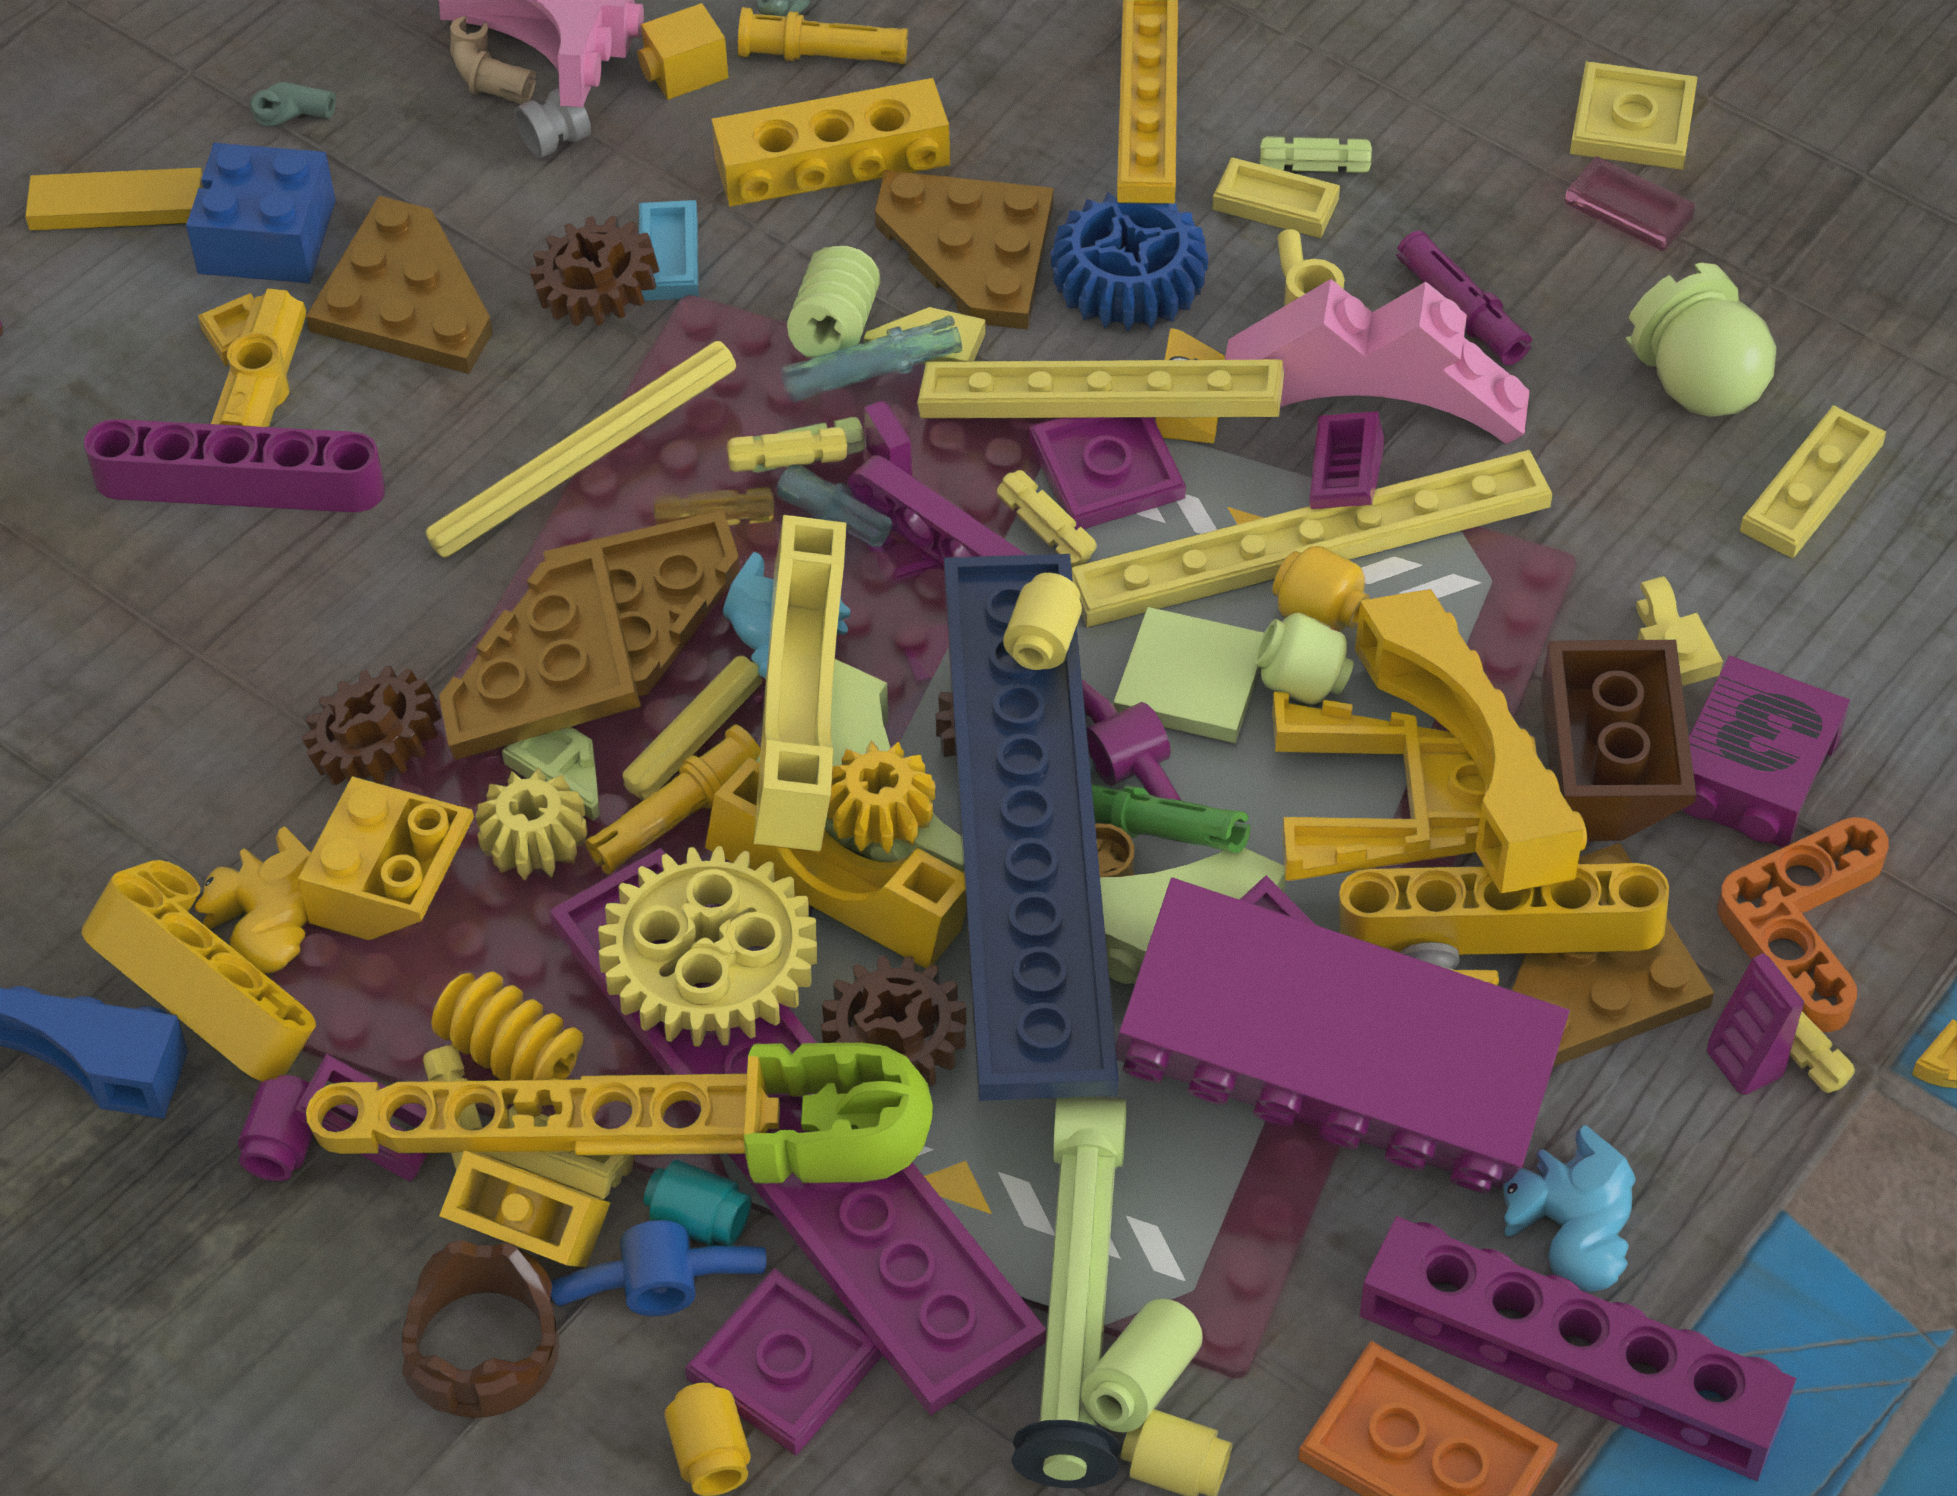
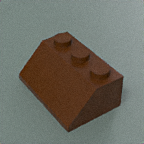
M1676 639L1548 641L1541 682V695L1549 769L1555 774L1560 792L1571 810L1577 811L1583 818L1587 841H1623L1695 803L1696 789Z

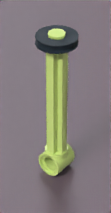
M1069 1097L1057 1098L1054 1163H1059L1060 1170L1040 1421L1028 1424L1016 1432L1012 1441L1015 1451L1011 1458L1015 1471L1031 1481L1046 1486L1088 1488L1106 1483L1114 1478L1119 1470L1117 1456L1121 1447L1118 1440L1105 1429L1097 1427V1422L1088 1414L1084 1407L1081 1388L1085 1378L1102 1358L1115 1169L1123 1167L1127 1103L1126 1099Z

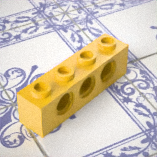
M933 78L711 119L715 160L729 207L883 178L885 170L912 173L950 165L949 123Z

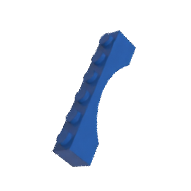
M14 986L10 989L0 988V1046L25 1052L55 1066L80 1085L100 1109L165 1118L188 1054V1048L177 1015L168 1014L159 1008L151 1006L132 1009L107 1005L87 996L69 999L43 995L34 989L24 986Z

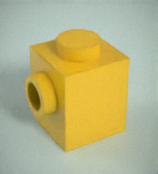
M703 3L641 24L643 48L637 51L641 70L647 81L655 80L667 100L729 78L725 37Z

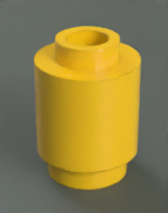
M696 1383L680 1390L676 1394L675 1400L665 1409L664 1417L681 1477L686 1482L691 1483L692 1489L696 1494L702 1496L720 1495L736 1489L748 1478L746 1466L751 1459V1455L733 1394L729 1390L715 1387L711 1383Z

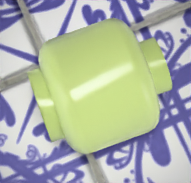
M1298 612L1287 616L1283 621L1274 619L1269 624L1260 640L1254 659V664L1261 667V679L1266 687L1275 692L1290 693L1289 698L1308 706L1320 703L1330 692L1339 695L1350 678L1354 662L1346 658L1347 639L1340 630Z

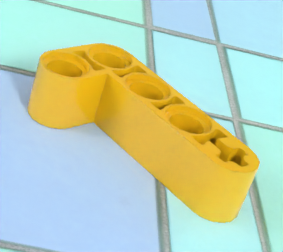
M152 860L115 873L82 926L81 934L84 940L173 1015H177L178 1019L240 1070L262 1082L286 1075L316 1028V1021L313 1015L295 998L189 913V910L200 894V886L190 873L173 863L162 860Z

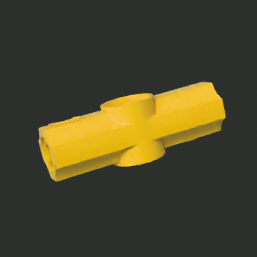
M267 288L266 293L255 297L242 335L232 341L228 348L227 359L230 370L211 424L269 427L275 408L282 404L289 395L287 372L306 319V309L304 302L292 297L287 290Z

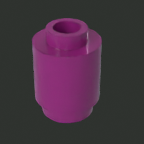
M281 1075L276 1079L266 1080L259 1084L238 1140V1147L241 1151L239 1163L246 1171L265 1180L285 1181L291 1177L293 1170L303 1165L313 1133L310 1127L306 1126L292 1114L310 1083L299 1077Z

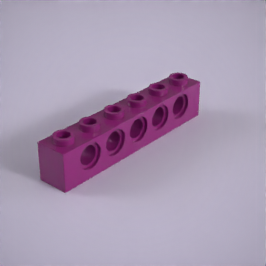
M1396 1216L1363 1282L1359 1317L1757 1482L1786 1414L1797 1379L1783 1373L1775 1364L1766 1359L1753 1356L1744 1357L1714 1345L1708 1337L1699 1332L1689 1329L1677 1330L1647 1318L1641 1310L1623 1302L1611 1303L1583 1292L1566 1278L1556 1275L1544 1276L1514 1264L1508 1256L1497 1250L1488 1248L1477 1249L1450 1238L1442 1229L1426 1222L1413 1223ZM1445 1282L1454 1285L1459 1290L1443 1292L1434 1288L1432 1284ZM1502 1309L1516 1310L1524 1318L1509 1319L1500 1315L1497 1311ZM1564 1337H1582L1591 1345L1584 1347L1574 1346L1564 1340ZM1630 1364H1648L1656 1369L1658 1373L1643 1374L1633 1369ZM1709 1390L1716 1392L1726 1401H1708L1700 1396L1698 1391Z

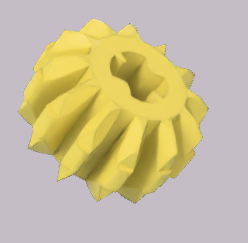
M538 767L530 779L521 780L511 770L508 779L509 785L505 787L489 784L488 793L486 794L487 801L477 804L476 821L479 829L477 835L480 848L484 851L485 856L493 857L494 865L498 867L500 873L517 866L518 874L526 881L533 869L542 868L552 878L556 868L555 862L574 864L575 856L577 855L576 846L585 844L587 826L586 820L583 818L585 816L583 799L579 797L577 791H570L569 783L566 782L563 775L546 781V776Z

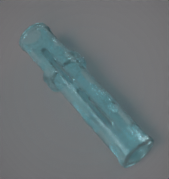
M948 315L942 319L903 331L900 326L887 329L886 336L853 345L806 361L781 366V375L786 392L790 391L788 393L791 403H796L799 400L823 392L835 390L893 371H898L900 375L912 372L913 365L952 353L962 352V342L957 326L952 327L955 325V320L951 315Z

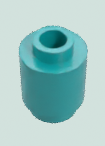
M675 1159L666 1169L659 1167L654 1171L646 1186L643 1203L645 1206L650 1207V1221L665 1220L676 1222L685 1227L689 1234V1239L707 1246H716L718 1243L733 1246L747 1223L752 1199L749 1194L739 1191V1184L737 1182Z

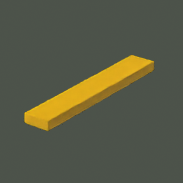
M1123 0L1117 177L1118 203L1175 204L1178 0Z

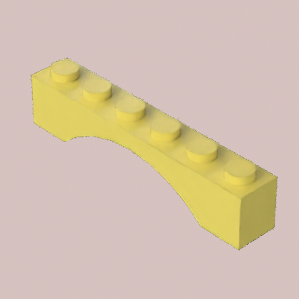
M783 515L774 569L754 844L813 851L821 850L831 797L833 764L831 704L837 625L844 570L845 522Z

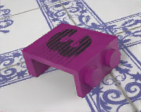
M1729 655L1689 735L1696 799L1695 803L1682 810L1695 818L1708 819L1743 832L1749 838L1759 842H1769L1782 848L1790 845L1801 807L1826 754L1833 755L1840 740L1850 699Z

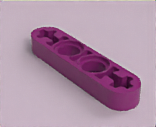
M872 456L849 475V489L863 509L942 564H944V558L1027 555L881 456Z

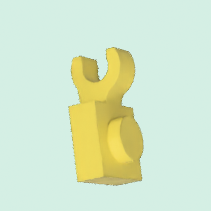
M1664 576L1641 582L1640 588L1646 599L1637 601L1636 609L1642 622L1647 627L1639 630L1637 640L1676 639L1682 686L1719 676L1723 660L1699 615L1694 613L1679 617L1674 592Z

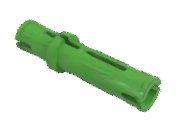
M1091 784L1095 824H1112L1123 829L1131 838H1136L1139 834H1146L1162 839L1213 847L1214 849L1230 853H1239L1248 842L1250 824L1235 823H1245L1249 820L1248 815L1243 811L1218 809L1175 799L1159 798L1149 795L1141 787L1126 785L1123 787V790H1116Z

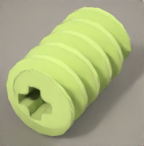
M849 246L824 247L813 253L787 322L788 336L794 347L803 355L809 358L822 359L851 351L859 343L880 284L879 269L871 257L863 251Z

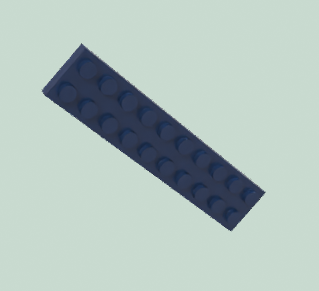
M1070 554L944 558V585L979 1101L1118 1095L1119 1078L1077 626L1064 661L1059 666L1051 669L1031 670L1021 666L1006 651L1003 643V638L1021 589L1031 582L1035 576L1042 573H1055L1073 582Z

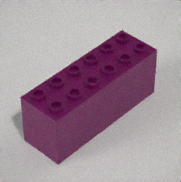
M1171 877L1115 1046L1117 1060L1124 1062L1122 1070L1135 1078L1152 1083H1161L1163 1076L1189 1084L1187 1092L1203 1101L1226 1105L1228 1098L1255 1106L1253 1115L1266 1122L1284 1127H1292L1293 1121L1297 1120L1320 1128L1318 1136L1334 1145L1357 1149L1359 1142L1386 1150L1384 1159L1394 1165L1414 1171H1423L1425 1164L1452 1172L1450 1181L1455 1185L1475 1192L1489 1193L1491 1186L1502 1189L1503 1184L1508 1183L1523 1167L1570 1010Z

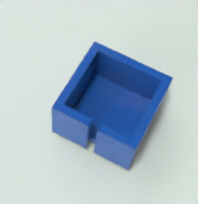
M213 143L201 179L203 188H198L186 224L198 274L311 283L336 201L326 152Z

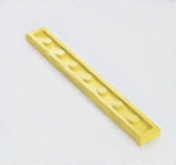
M1526 450L1375 489L1372 505L1311 509V506L1074 566L1071 567L1072 580L1080 592L1081 615L1088 628L1146 613L1147 607L1161 609L1273 580L1284 560L1292 552L1298 551L1301 553L1311 546L1325 547L1350 560L1550 508L1552 492L1531 451Z

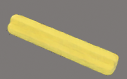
M745 656L735 657L623 771L622 777L625 788L641 800H645L658 791L679 770L682 762L692 756L762 684L763 679L758 673L759 666Z

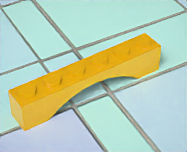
M1432 589L1361 600L1355 652L1376 687L1409 702L1435 718L1460 741L1474 759L1484 781L1486 791L1482 800L1475 851L1500 893L1575 880L1580 851L1585 849L1587 843V833L1583 818L1577 811L1571 810L1560 792L1555 774L1552 770L1545 769L1533 750L1529 733L1525 729L1519 728L1508 711L1504 694L1500 689H1494L1484 673L1478 653L1475 650H1470L1459 634L1453 614L1445 612Z

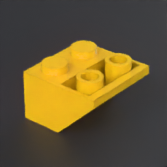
M352 776L298 877L309 923L362 939L372 940L422 921L474 818L473 810Z

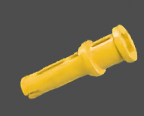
M742 7L738 28V57L748 58L750 53L753 52L783 55L785 61L795 62V59H800L801 55H818L905 64L908 29L804 20V15H799L798 12L789 11L787 16L754 14L752 8Z
M734 725L725 731L726 739L701 757L692 755L684 760L679 768V776L622 815L614 823L585 840L586 848L594 862L598 866L605 862L601 866L602 871L610 875L628 859L666 834L692 813H695L702 807L706 809L712 808L714 794L749 757L757 760L760 756L761 748L753 737L741 726Z

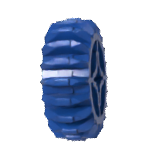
M1107 191L1103 203L1099 204L1093 200L1086 199L1082 211L1070 210L1065 224L1058 226L1054 237V249L1051 250V268H1053V281L1057 292L1063 294L1067 308H1079L1083 321L1099 316L1104 329L1113 322H1122L1126 330L1129 331L1133 323L1143 322L1152 330L1158 317L1173 322L1178 309L1190 310L1194 296L1201 295V289L1205 284V271L1208 270V252H1206L1202 228L1195 226L1191 212L1179 213L1176 202L1175 204L1164 203L1162 205L1159 203H1118L1117 199Z

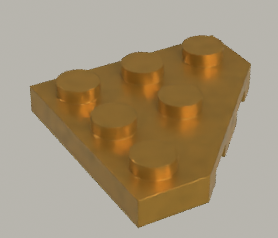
M885 170L875 209L876 228L888 240L894 238L909 253V261L936 289L942 286L957 301V310L961 314L985 319L986 325L1028 330L1054 206V188Z
M378 196L306 315L309 332L470 374L493 333L490 316L432 209L383 196Z
M724 510L543 551L544 560L547 561L598 545L602 546L608 562L638 697L650 693L740 572L739 555Z
M601 545L540 562L526 581L529 587L526 594L512 612L504 609L475 647L479 655L461 679L453 676L440 693L439 699L448 746L455 760L640 707L608 562Z
M1620 842L1583 855L1578 860V864L1632 863ZM1668 919L1666 920L1665 935L1659 944L1646 950L1526 953L1512 991L1570 1010L1553 1067L1708 1009L1712 1005L1714 996L1712 988Z

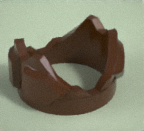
M459 1240L447 1244L442 1251L432 1255L419 1275L416 1293L409 1302L402 1331V1353L404 1356L402 1374L407 1385L418 1398L435 1410L461 1417L483 1418L509 1412L529 1401L543 1388L557 1362L559 1334L553 1306L550 1302L552 1283L540 1263L522 1249L508 1243L489 1246L475 1245ZM497 1293L515 1298L532 1310L541 1324L542 1340L540 1345L528 1358L516 1362L492 1358L482 1362L473 1369L462 1370L436 1355L423 1357L419 1352L423 1333L432 1318L446 1305L472 1294Z

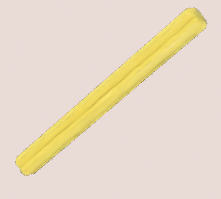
M714 341L428 526L425 533L430 545L442 558H448L734 372L736 363L732 353L721 341Z

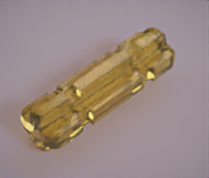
M764 487L746 489L747 494H738L737 490L688 493V498L680 499L679 494L658 496L654 500L655 524L660 525L721 510L725 512L728 525L740 524V519H749V523L770 522L775 515L773 493L771 489Z

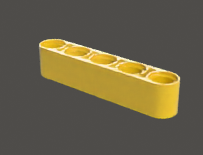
M1640 863L1578 864L1575 880L1502 894L1485 866L1366 869L1356 871L1347 876L1340 886L1339 929L1341 934L1401 953L1408 946L1428 942L1451 945L1458 950L1459 955L1641 951L1659 944L1665 935L1669 884L1667 878L1659 869Z

